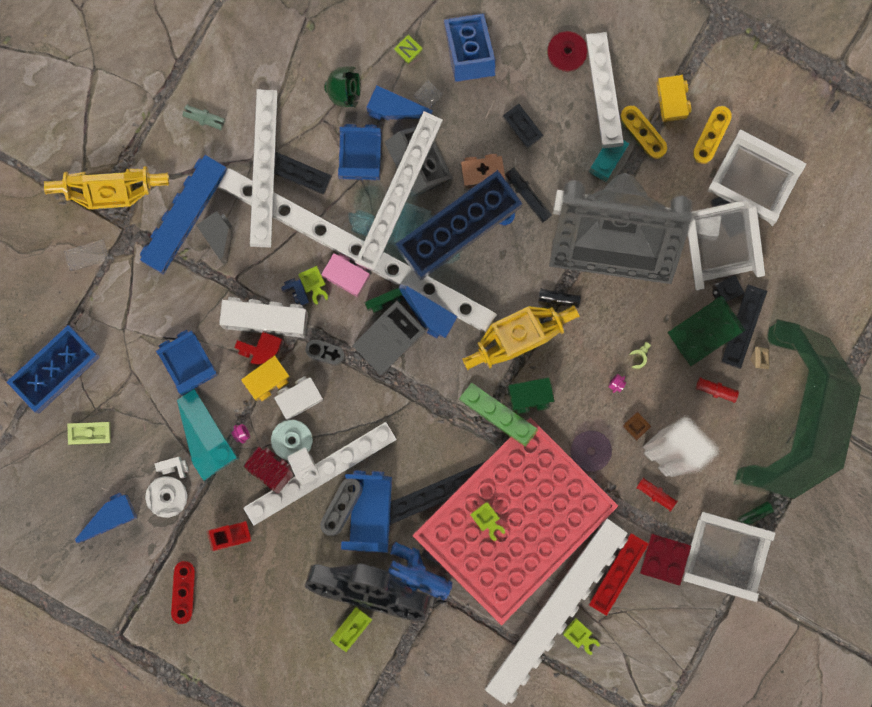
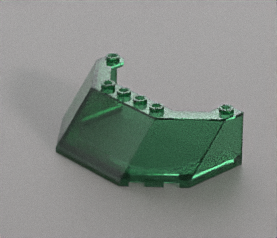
M776 319L768 326L766 335L768 343L774 347L796 351L808 368L791 451L767 467L749 465L739 468L735 474L733 485L795 499L844 468L862 387L829 337L797 323Z

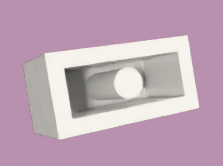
M306 376L295 381L296 386L290 389L285 387L276 392L278 396L274 398L286 420H290L323 401L311 377L308 379Z

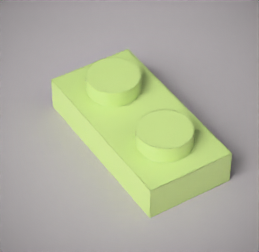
M110 422L67 424L68 445L111 443Z

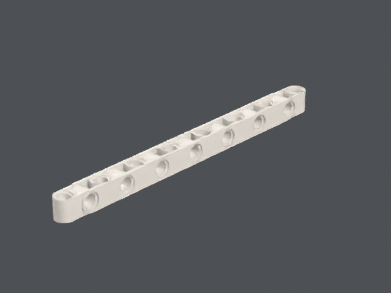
M228 168L218 187L252 206V195L245 196L244 190L252 187L253 181ZM273 192V218L333 251L347 256L352 261H356L358 255H353L351 250L354 246L362 247L364 244L363 240ZM282 207L290 208V213L287 216L280 215L279 212ZM319 226H324L327 229L326 233L322 236L315 233ZM383 252L374 272L398 286L401 284L412 288L458 316V319L485 333L497 315L429 276L420 281L409 265ZM389 266H397L399 272L396 275H390L387 272ZM426 285L434 286L435 292L432 295L424 293L423 289ZM464 304L471 307L472 311L468 315L460 312V307Z

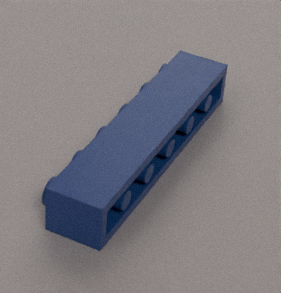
M204 155L203 159H198L194 166L195 172L192 176L189 175L183 184L185 188L181 194L177 193L174 197L172 209L165 212L161 220L163 221L162 225L153 231L151 235L152 241L149 246L145 245L140 252V261L162 275L165 274L227 171L225 166Z

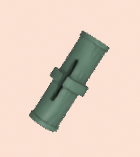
M186 104L184 108L186 111H183L182 117L195 120L202 126L206 124L220 131L223 129L222 124H225L224 117L213 115L206 109L202 111Z

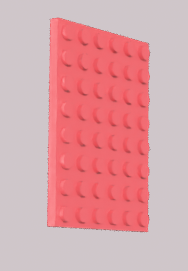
M531 417L527 422L536 427L538 432L526 447L510 437L412 535L500 625H503L618 507ZM485 502H488L500 518L495 523L502 526L506 532L502 534L500 530L496 529L494 531L496 541L489 537L488 528L481 531L470 516L472 512Z

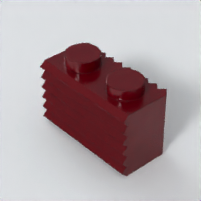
M258 447L243 467L279 494L293 477V473L289 470L291 466L282 459L280 462L274 458L276 455L268 448L263 450Z

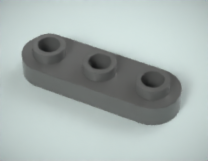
M345 479L341 483L321 520L320 527L324 534L335 536L341 532L362 493L363 487L359 480ZM352 485L355 486L354 492L350 491ZM344 503L345 509L342 511L340 506ZM332 522H335L334 529H331L330 527Z

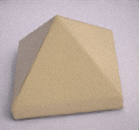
M755 347L750 358L755 368L769 369L768 348Z

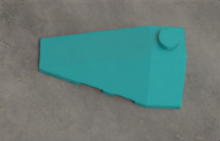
M195 389L177 400L192 464L203 481H205L239 458Z

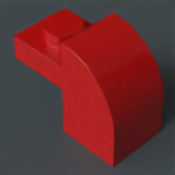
M262 332L257 347L237 340L234 348L239 350L238 354L243 357L249 358L252 355L251 364L261 366L272 357H277L283 340Z
M246 521L206 531L212 552L251 542Z

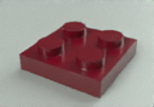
M651 534L639 574L680 586L691 545Z

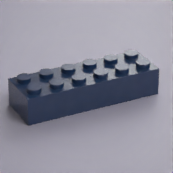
M497 170L397 242L396 248L421 281L522 208L523 203Z

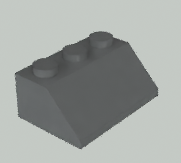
M416 127L399 131L384 142L397 169ZM435 141L411 190V197L423 194L453 179Z

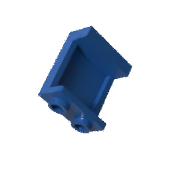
M345 124L344 127H340L338 178L346 180H380L381 128H377V125L372 124L365 125V128L356 127L357 125Z
M188 330L176 335L177 339L172 342L167 340L158 346L160 349L156 350L180 395H184L218 376L193 331L188 332Z

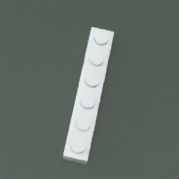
M607 33L586 34L602 148L623 146Z

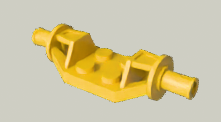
M144 166L143 169H126L125 173L86 175L85 172L74 174L64 172L61 181H44V192L46 195L64 193L67 201L73 200L88 209L130 207L144 195H149L152 186H169V173L150 174L147 166ZM143 181V186L133 191L132 184ZM71 187L81 188L83 194L71 190Z
M574 305L560 313L555 312L553 307L546 309L528 306L492 323L482 340L477 342L478 352L462 358V361L468 371L483 362L490 369L493 364L511 360L548 342L557 334H563V324L579 318L578 311ZM552 317L553 320L541 324L538 318ZM495 340L497 345L487 351L485 348Z

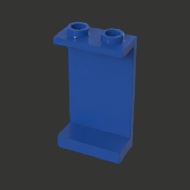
M354 471L353 475L345 474L346 479L359 480L363 490L351 512L350 542L341 541V550L388 552L392 477L384 476V472L372 471V475H366V471Z

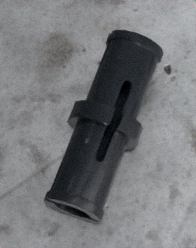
M540 288L538 301L553 303L559 307L560 305L570 307L574 305L575 308L579 309L581 295L564 293L563 290L552 291Z

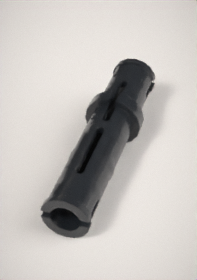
M516 168L510 169L505 174V177L514 186V191L523 197L540 221L544 223L552 216V213L545 207L529 186L530 183L524 180Z

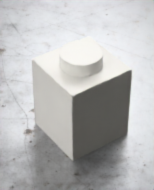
M306 447L287 457L295 476L302 486L320 477L316 464Z

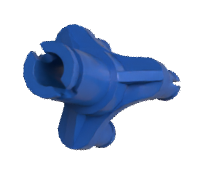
M395 541L390 554L405 559L407 566L393 561L390 566L397 568L398 571L389 568L388 572L401 578L400 581L410 589L420 590L436 598L440 597L441 600L445 601V598L447 599L453 582L450 580L446 581L445 578L426 571V567L423 566L420 550L414 547L412 549Z

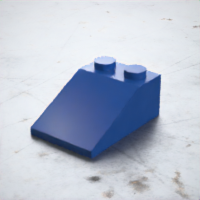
M484 14L444 19L455 82L495 76V57Z

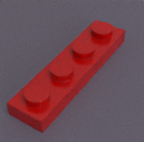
M632 533L629 534L627 542L619 551L588 604L606 616L649 543Z

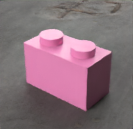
M341 253L339 255L333 254L321 274L322 277L358 298L370 278V274L367 273L368 269L358 264L356 266L349 262L351 259Z

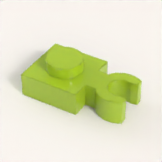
M317 266L298 274L306 293L308 294L313 291L312 299L315 305H318V295H323L325 300H328L327 293L321 290V287L325 286V282Z
M485 502L470 514L481 531L488 528L489 537L493 541L497 540L494 536L496 529L500 530L502 534L506 533L502 526L495 523L500 518L488 502Z
M577 618L562 632L577 648L583 644L584 650L589 655L593 654L589 650L590 644H595L597 647L600 646L596 639L589 638L592 632Z

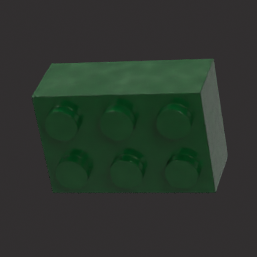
M720 296L667 333L691 367L745 331V328L723 296Z

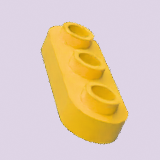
M625 107L620 115L622 124L648 156L653 159L662 158L667 151L665 140L637 107ZM628 114L633 115V116H634V120H632V121L628 120V119H627V115H628ZM645 130L647 135L641 136L640 131ZM653 146H658L660 151L654 152Z
M718 106L712 111L693 150V158L696 162L706 164L714 157L732 119L731 111L727 107ZM717 115H722L724 120L719 121ZM709 133H714V134H715V138H714V139H710V138L708 137V134H709ZM705 151L706 157H701L699 152Z

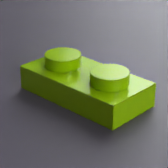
M356 607L330 640L347 652L372 619Z

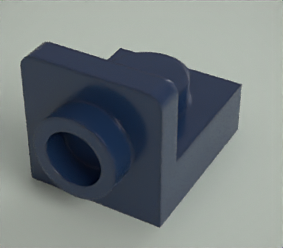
M293 278L284 282V286L281 287L283 293L295 289V292L292 294L296 304L300 303L303 307L311 305L300 279L296 281Z

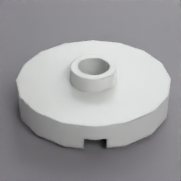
M163 476L156 478L146 490L145 500L148 508L155 515L170 518L183 511L187 504L188 494L186 487L180 480L174 477ZM164 494H170L171 498L169 501L164 500Z

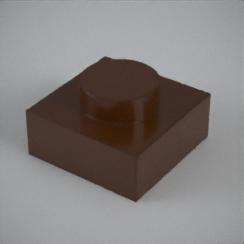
M638 412L622 425L635 441L652 427Z

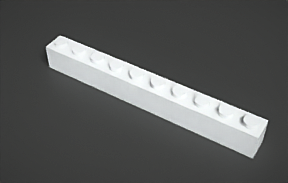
M606 519L601 524L487 684L485 691L504 705L514 701L518 695L516 692L520 684L524 686L530 678L528 673L532 667L536 669L543 660L540 657L545 650L548 652L555 643L552 640L554 636L564 631L567 626L565 623L569 616L573 617L579 609L577 606L581 599L585 600L592 591L589 589L593 582L597 583L604 574L601 572L604 566H609L616 557L613 553L617 548L622 549L628 540L626 538L627 532L609 519Z

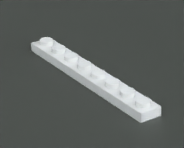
M257 89L250 247L271 248L277 90Z
M423 112L355 261L356 264L375 272L443 122L442 119Z
M385 422L318 462L316 467L320 477L302 486L295 476L288 481L279 494L272 490L243 507V509L255 526L397 439Z

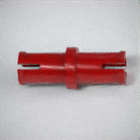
M699 377L696 384V390L711 394L713 398L717 399L720 397L733 403L737 401L739 390L723 386L721 382L715 383Z
M644 477L636 487V489L652 498V502H658L670 512L678 502L662 491L663 488L656 487Z

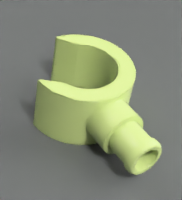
M645 342L639 350H634L629 354H639L643 358L641 365H635L631 368L640 369L646 364V354L651 347L648 342Z

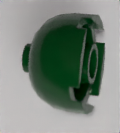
M339 67L333 70L324 84V90L328 94L329 99L339 107H356L359 101L355 100L356 95L360 96L361 81L359 73L354 72L355 67Z

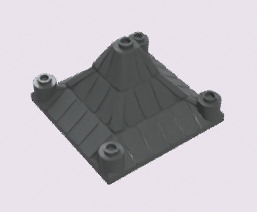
M627 173L617 175L608 183L604 190L589 194L587 198L585 197V186L580 181L572 180L564 185L561 210L555 238L552 241L549 267L672 284L692 223V201L686 196L680 195L671 200L670 209H665L666 206L649 197L637 179Z

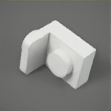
M181 457L154 463L156 471L162 472L163 475L175 472L174 468L177 467L180 478H186L185 473L188 472L186 461H182Z

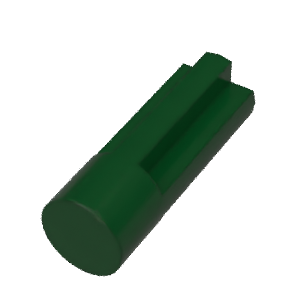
M767 501L741 515L737 520L740 523L751 525L773 513L774 510Z

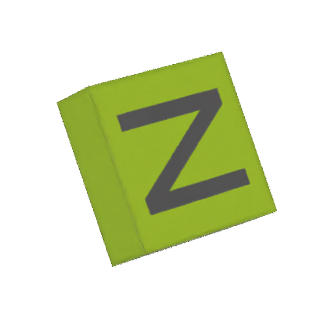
M409 35L394 48V51L408 64L423 50Z

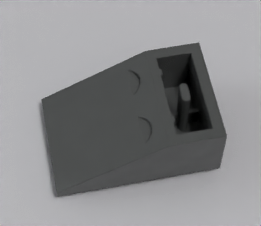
M396 301L354 343L353 347L381 376L423 337L426 331Z

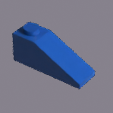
M377 85L366 107L369 116L376 120L381 118L384 120L420 119L423 112L433 115V110Z
M400 284L399 290L421 326L428 330L426 333L436 339L438 336L446 338L458 316L412 288Z
M121 493L109 497L110 501L103 505L76 537V543H82L136 519L137 515L128 495L122 496Z

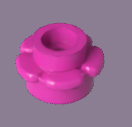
M617 373L611 380L608 387L612 389L613 393L616 391L621 392L627 383L624 381L625 376L622 377Z
M244 424L234 425V431H232L233 438L236 442L246 443V440L250 438L248 429Z

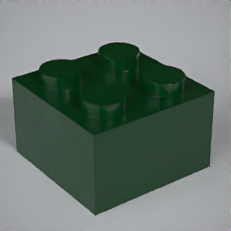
M550 377L511 384L507 387L511 410L516 412L517 415L529 413L532 408H537V411L550 409V405L555 402Z

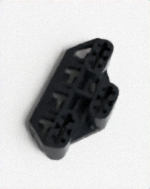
M315 564L310 567L305 583V588L324 598L406 620H425L430 603V597L427 594L410 589L388 571L363 564L331 568Z

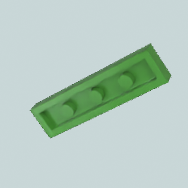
M473 383L468 386L459 398L466 406L525 447L538 432L536 427Z

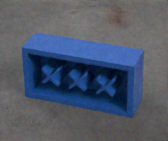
M67 325L15 373L7 383L35 413L40 414L93 365L100 356L73 327Z

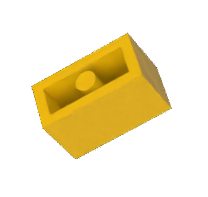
M683 75L658 78L656 85L662 122L687 119L689 113H691L690 100L687 101L686 93H688L687 80H683Z
M274 356L242 378L241 381L256 401H264L272 395L271 391L276 387L281 389L289 383L287 380L291 377L276 356Z

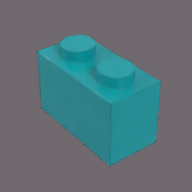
M623 140V146L602 148L590 167L589 172L607 182L630 143Z

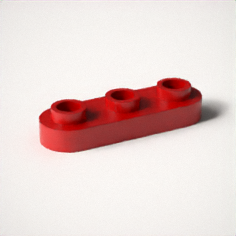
M188 561L179 562L175 566L173 574L171 617L178 624L188 623L193 616L196 571L194 565ZM182 568H186L188 570L187 575L183 576L180 571ZM181 589H185L187 592L184 597L179 594ZM179 610L185 611L183 618L178 616Z

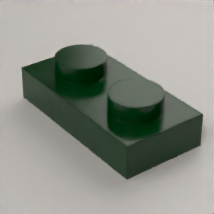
M399 288L364 303L368 312L373 311V313L383 310L384 305L388 303L393 305L396 301L399 303L404 301V296Z

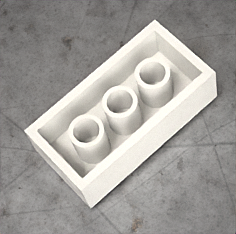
M228 297V300H222L219 325L223 329L255 333L265 332L273 335L305 338L308 312L303 308V305L290 304V307H283L282 303L269 302V305H265L260 300L249 299L247 303L242 302L240 298Z

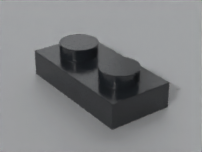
M517 104L502 116L526 149L544 137L520 104Z

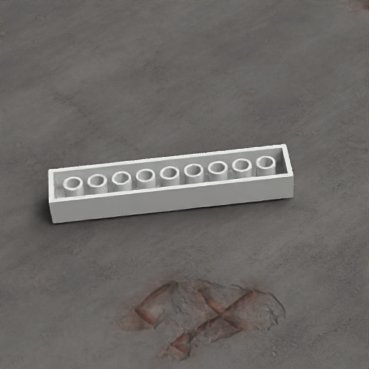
M687 418L661 429L643 446L646 450L644 454L648 459L654 460L660 465L658 469L666 477H674L697 471L718 452Z

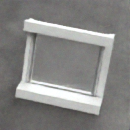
M740 129L707 192H712L731 203L747 200L751 206L757 207L758 217L768 221L773 226L777 222L779 214L798 177L804 170L806 163Z
M747 200L692 212L693 216L688 232V240L696 290L704 289V281L747 271L753 270L757 277L765 276L756 206H751Z
M702 512L698 518L691 550L683 574V581L757 602L759 596L757 590L771 541H774L775 533Z

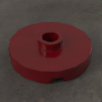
M571 31L559 32L553 36L547 49L549 62L554 68L562 72H572L582 67L588 53L587 44L582 36ZM565 48L571 49V53H570V54H566V53L564 52V49H565Z

